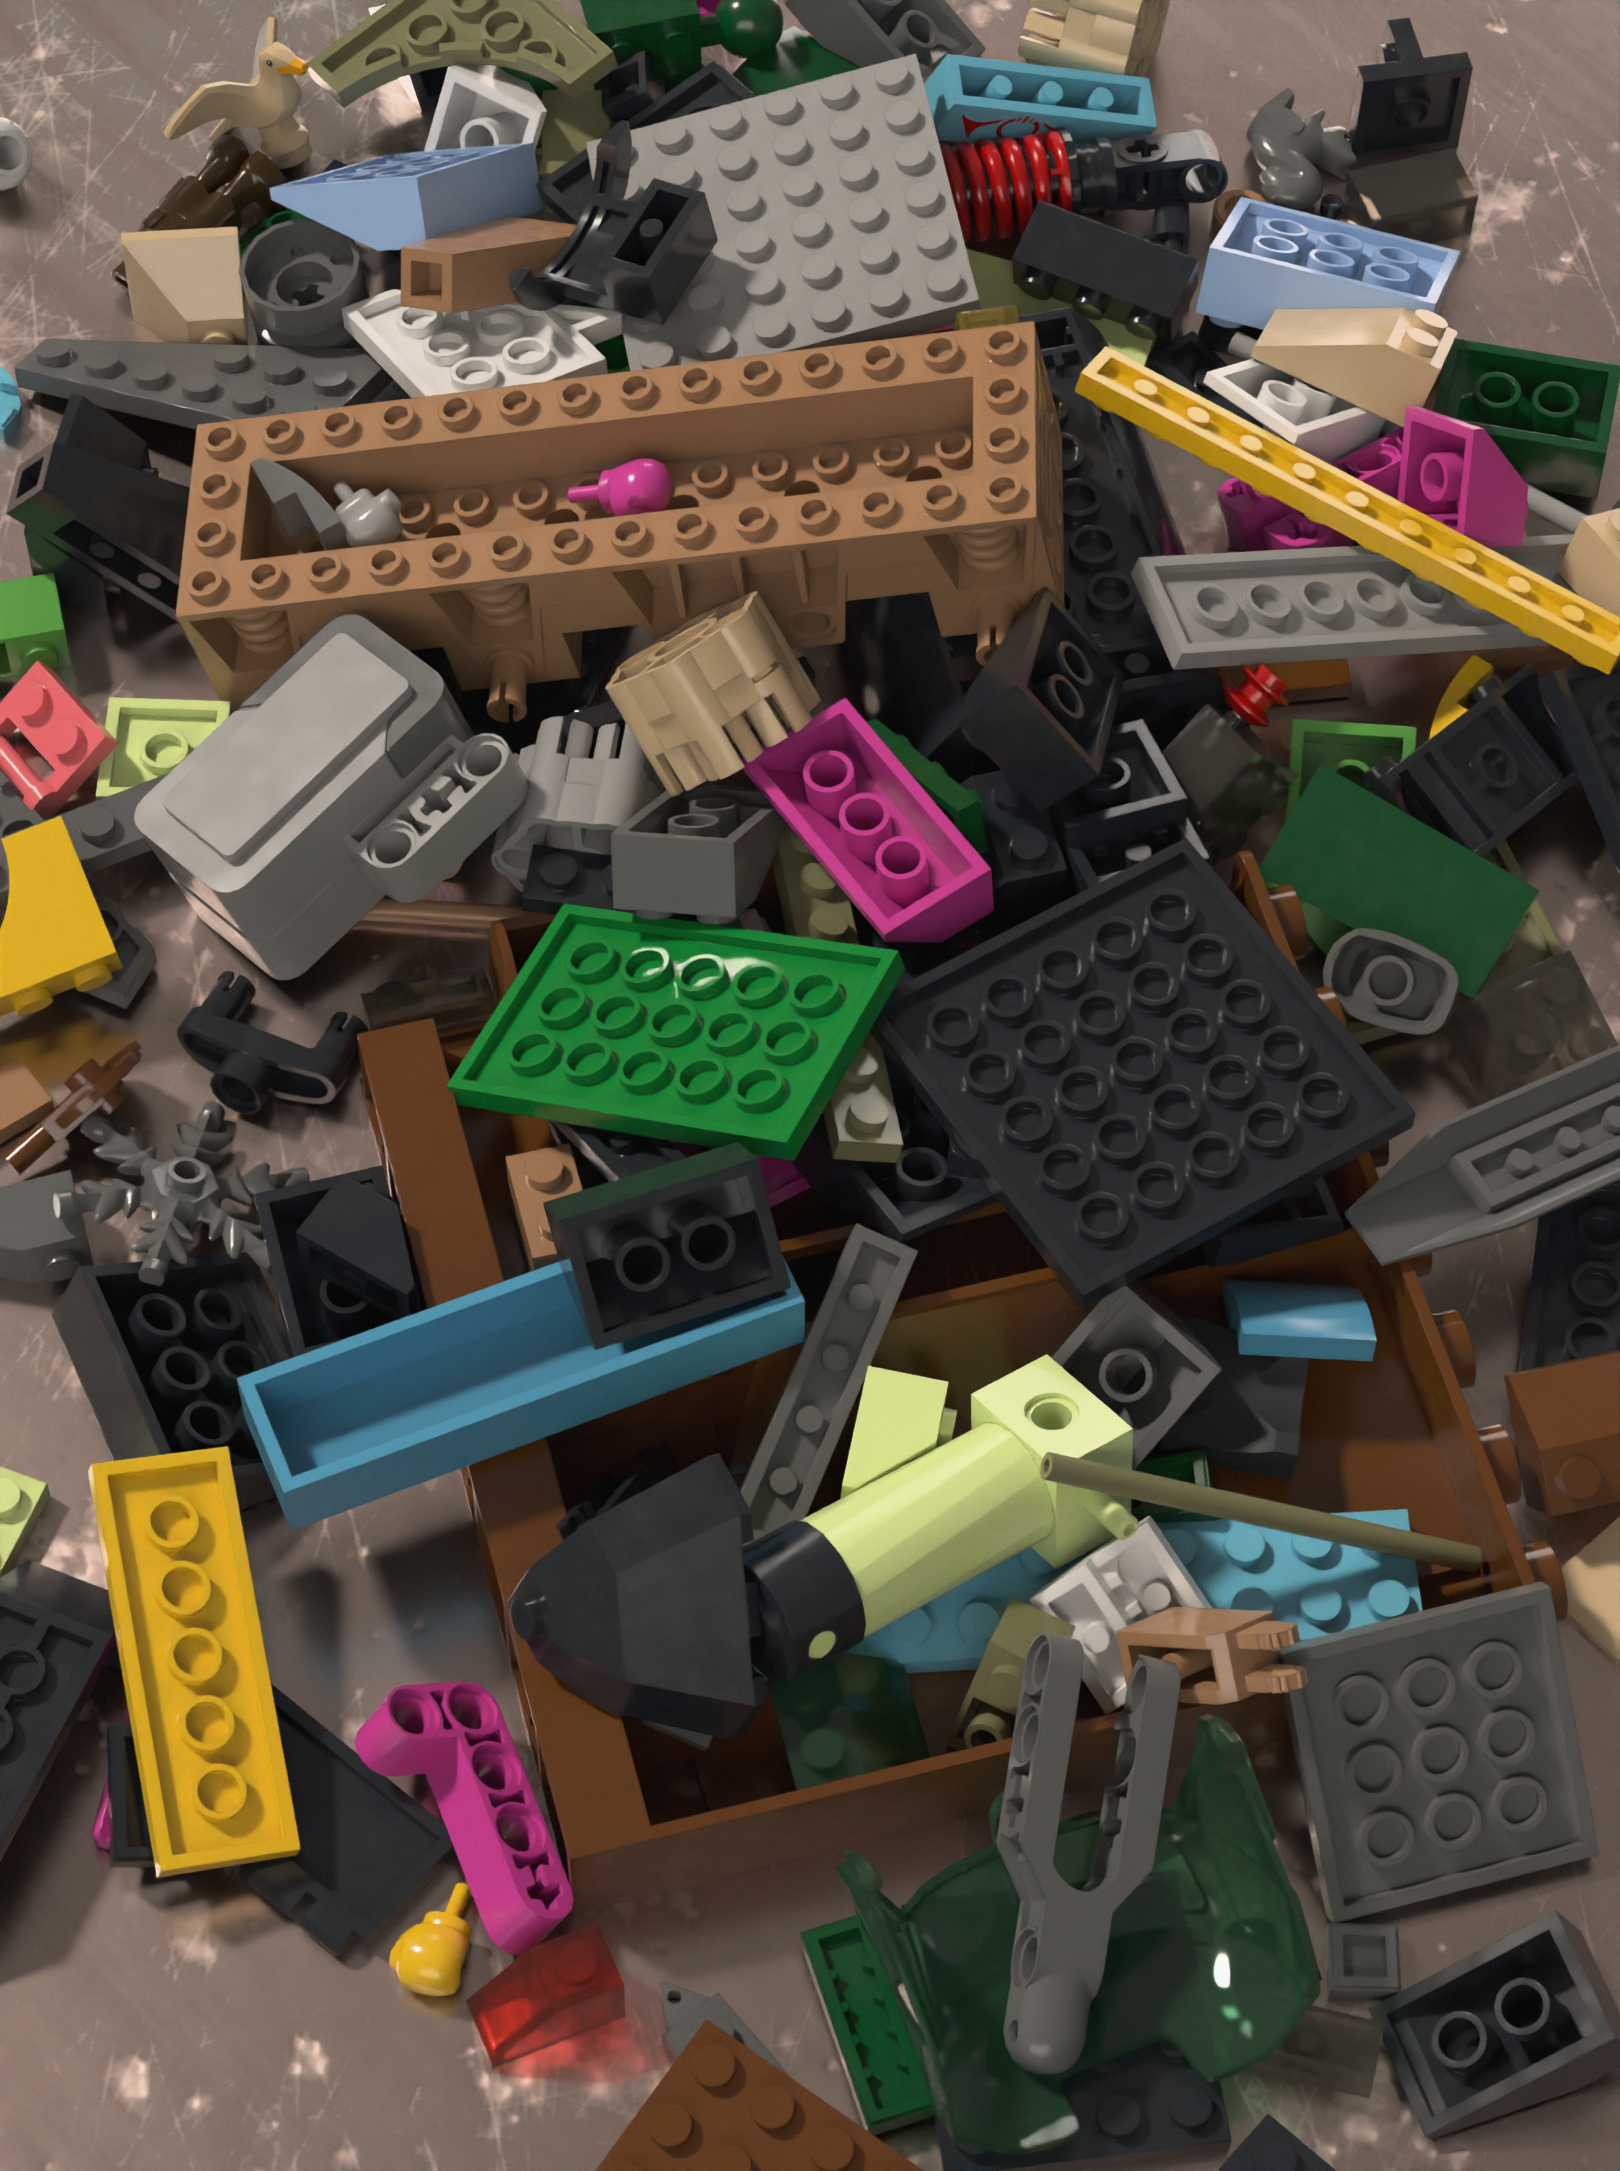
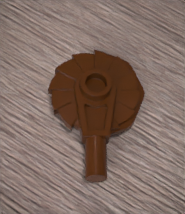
M135 1040L125 1046L101 1066L93 1058H90L66 1079L63 1084L71 1093L2 1156L19 1175L55 1143L61 1141L91 1113L98 1112L105 1118L126 1099L127 1095L120 1088L123 1084L121 1079L129 1074L132 1068L140 1062V1057L143 1056L139 1052L142 1047Z

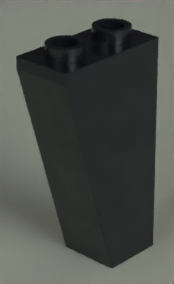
M53 442L18 466L6 512L7 515L179 622L175 616L190 487Z

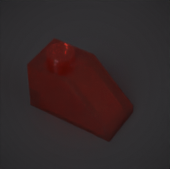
M598 1922L530 1948L466 2000L467 2008L492 2069L626 2017L624 1984Z

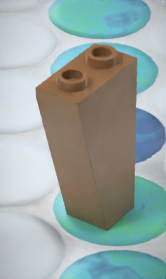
M505 216L401 247V306L457 313L517 303L509 285V277L513 271L523 266L530 268L533 275L539 273L553 261L564 247L576 225Z

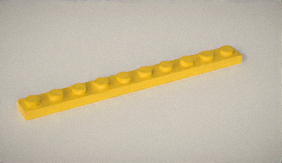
M1106 346L1081 372L1074 392L1093 401L1100 409L1115 413L1144 428L1151 436L1168 441L1197 456L1207 466L1229 473L1251 485L1258 493L1280 500L1304 513L1311 521L1329 526L1357 541L1362 548L1370 552L1379 553L1410 569L1418 578L1432 581L1464 598L1471 606L1493 613L1517 626L1524 634L1533 638H1540L1572 655L1577 662L1585 666L1594 667L1609 675L1619 661L1620 617Z

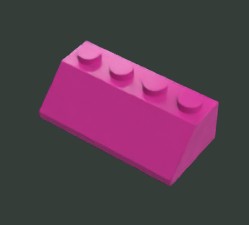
M846 698L812 717L813 719L798 732H794L793 729L787 732L788 738L771 747H762L764 752L753 761L747 763L745 759L741 760L745 766L742 768L885 942L942 943L994 911L991 868Z

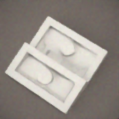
M1150 1515L1138 1522L1137 1529L1131 1537L1124 1540H1119L1117 1537L1113 1538L1049 1582L1029 1599L1033 1607L1076 1626L1071 1638L1079 1640L1083 1646L1082 1680L1106 1715L1125 1704L1127 1691L1115 1631L1173 1606L1212 1608Z

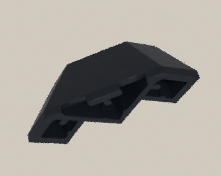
M713 1454L701 1459L586 1522L528 1568L506 1604L510 1609V1619L515 1632L520 1638L526 1640L537 1663L602 1710L732 1740L744 1734L766 1705L767 1698L765 1675L756 1672L752 1664L750 1638L761 1635L757 1581L750 1578L745 1579L742 1544L754 1541L752 1512L720 1454Z

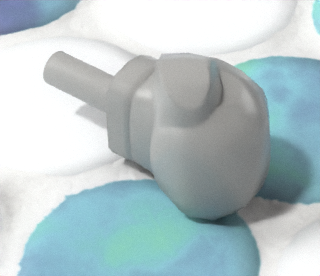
M341 480L335 483L333 490L342 501V504L336 508L335 514L341 521L346 532L347 542L351 548L396 542L403 532V524L400 520L402 503L389 488L375 497L372 492L365 488L354 493L346 481Z

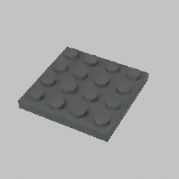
M1542 1581L1296 1642L1295 1645H1291L1286 1649L1277 1650L1280 1664L1304 1666L1307 1671L1309 1683L1303 1688L1283 1692L1325 1914L1333 1923L1600 1855L1551 1587Z

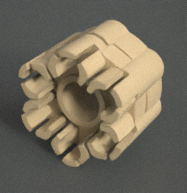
M1030 0V5L1056 12V14L1036 8L1029 10L1023 30L1039 34V36L1032 34L1029 37L1021 36L1018 45V55L1026 57L1025 63L1144 78L1157 53L1170 0Z
M758 591L747 593L715 608L703 611L685 621L623 662L616 669L617 672L611 678V682L605 687L671 797L677 796L684 791L681 787L682 785L688 791L702 784L707 779L709 781H716L720 778L721 780L744 768L745 766L732 744L737 745L747 763L761 755L764 750L752 732L751 727L754 728L764 746H774L788 738V734L780 722L781 720L785 722L787 727L791 726L794 732H798L813 719L809 712L818 705L817 702L821 701L819 694Z

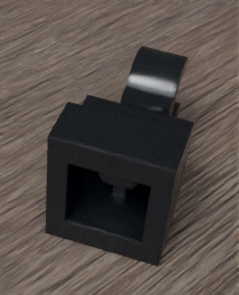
M645 50L618 60V67L601 79L602 110L613 123L629 120L665 95L664 78L656 69L655 63Z

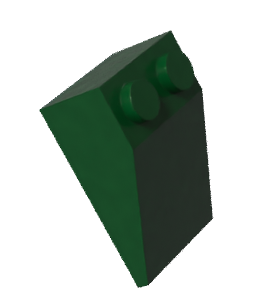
M1455 338L1442 366L1433 412L1485 429L1526 483L1541 490L1597 499L1619 387L1620 365Z

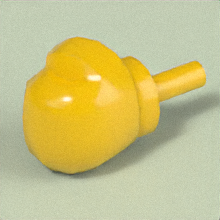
M457 1883L445 1912L430 1911L425 1915L422 1923L406 1930L395 1943L390 1952L389 1964L397 1972L400 1984L404 1988L416 1993L437 1997L454 1994L460 1987L461 1967L472 1936L470 1925L461 1919L471 1895L468 1885Z

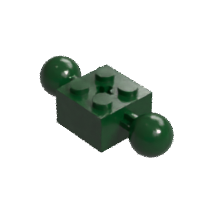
M576 0L578 21L614 52L616 61L640 51H646L655 63L656 69L664 78L665 94L702 69L701 48L720 44L729 54L738 58L761 57L769 53L777 45L782 36L784 26L782 10L776 0H721L714 14L701 17L696 0ZM500 67L506 73L529 82L540 101L543 100V90L560 89L532 74ZM601 79L588 90H601Z

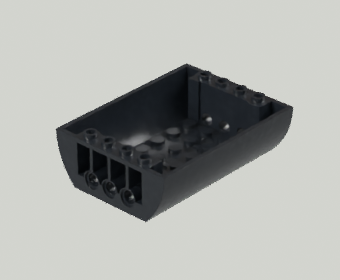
M1071 307L918 334L925 335L1034 321L1062 433L1064 607L1125 674L1112 726L1143 719L1169 767L1182 766L1233 711L1225 701L1222 685L1224 683L1235 685L1229 666L1173 670L1131 576V572L1139 557L1187 555L1140 427L1115 413L1100 409L1093 401L1074 392L1081 372L1105 346L1109 348L1107 341L1086 317ZM929 592L846 601L845 641L843 646L867 722L875 718L896 735L901 734L905 736L917 752L930 762H938L948 776L958 784H961L971 776L1001 770L984 751L976 750L967 741L962 727L958 724L968 689L984 667L976 660L977 633L942 637ZM1242 718L1204 761L1251 752L1252 735L1250 724Z

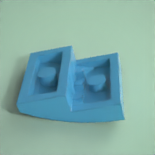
M1224 1279L1222 1292L1228 1329L1236 1331L1239 1354L1373 1361L1377 1339L1367 1303L1357 1287L1352 1285Z

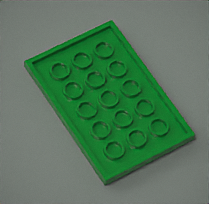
M563 904L446 1085V1088L449 1092L454 1093L457 1105L712 1148H719L738 1142L751 1154L794 1161L905 971V967L898 950L671 918L643 919L637 917L635 913Z

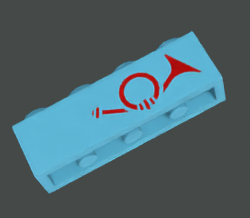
M947 54L924 83L938 140L966 141L975 144L979 139H989L995 143L1000 137L1008 136L1017 142L1023 134L1047 133L1048 131H1054L1057 127H1065L1066 130H1069L1074 144L1081 145L1083 143L1090 144L1092 139L1096 137H1107L1110 141L1125 139L1134 135H1151L1157 128L1149 78Z

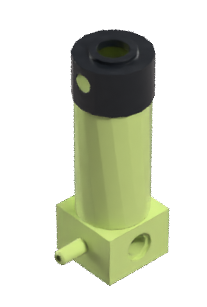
M1047 1354L972 1393L970 1431L800 1521L793 1520L743 1547L745 1579L750 1578L757 1581L761 1635L750 1638L752 1664L773 1682L787 1685L856 1647L870 1634L1029 1547L1034 1549L1053 1568L1058 1569L1114 1537H1117L1119 1540L1131 1537L1138 1525L1137 1519L1131 1514V1498L1043 1480L1040 1475V1467L1044 1455L1047 1452L1132 1470L1133 1428Z

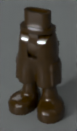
M221 135L209 145L206 152V164L196 177L188 175L185 179L181 177L166 196L160 200L156 209L147 218L143 219L139 224L141 227L137 232L238 227L239 233L243 224L239 212L249 204L255 202L259 207L270 213L281 212L287 209V207L271 200L269 188L289 182L280 169L265 154L256 150L250 155L242 140L233 135ZM222 186H226V188L221 193L217 191ZM123 260L111 272V276L121 288L129 292Z

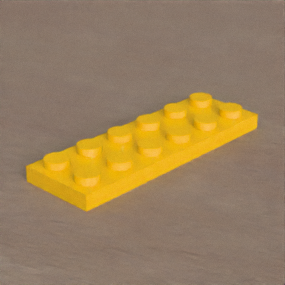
M228 1446L91 1464L88 1475L157 1878L296 1856L301 1847Z

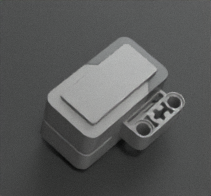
M346 614L335 618L321 629L240 706L238 711H234L146 794L136 807L134 820L135 825L200 919L269 976L277 980H290L306 972L386 894L396 901L411 903L431 893L520 807L527 797L529 787L527 778L502 737L488 733L476 736L473 734L448 687L437 671L366 618L357 614Z

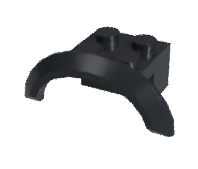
M625 120L617 122L597 146L596 168L590 196L581 218L567 243L553 261L539 273L533 275L530 268L521 266L514 270L509 277V285L517 302L530 310L546 311L558 306L568 297L664 325L718 241L705 192L653 178L638 203L624 200L631 166L632 138L629 122Z

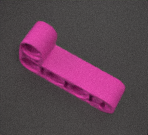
M474 1682L404 1685L395 1688L358 1730L355 1745L359 1757L372 1771L383 1776L395 1777L426 1774L489 1937L501 1950L512 1955H526L533 1952L572 1910L574 1898L566 1873L498 1703L492 1694Z

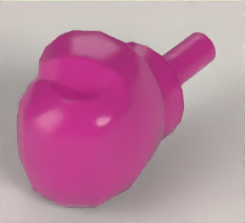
M639 458L614 469L603 470L600 475L599 485L569 488L568 500L570 503L600 500L603 510L607 514L614 513L615 516L665 511L671 495L672 476L663 463L654 459Z

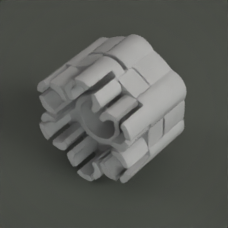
M562 716L551 717L542 721L536 745L522 748L520 755L517 753L513 754L527 778L529 789L527 797L520 807L497 828L491 862L494 868L507 876L509 881L522 893L533 845L611 855V833L666 791V788L627 724L625 725L619 759H615L620 727L617 723L606 724L599 728L593 759H589L594 730L589 724L573 719L570 725L565 755L560 754V742L564 727V717Z

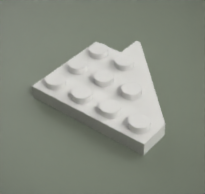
M392 289L341 308L344 328L411 398L608 374L606 358L593 345L623 334L622 314L609 309L559 304L546 311L527 309L517 302L457 313H445L401 306V290Z

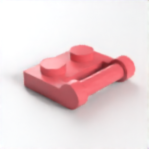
M37 660L0 702V770L24 796L23 802L30 810L35 809L43 820L48 819L61 809L118 745V742L53 669ZM17 728L55 769L47 780L42 781L7 741Z

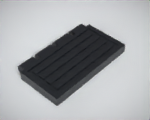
M271 1684L301 1850L296 1856L261 1861L249 1876L248 1884L289 1918L295 1917L309 1902L313 1904L302 1917L299 1926L336 1957L343 1955L355 1941L367 1949L456 1855L454 1846L444 1823L386 1776L372 1771L362 1762L354 1750ZM255 1862L228 1867L236 1874L242 1875Z

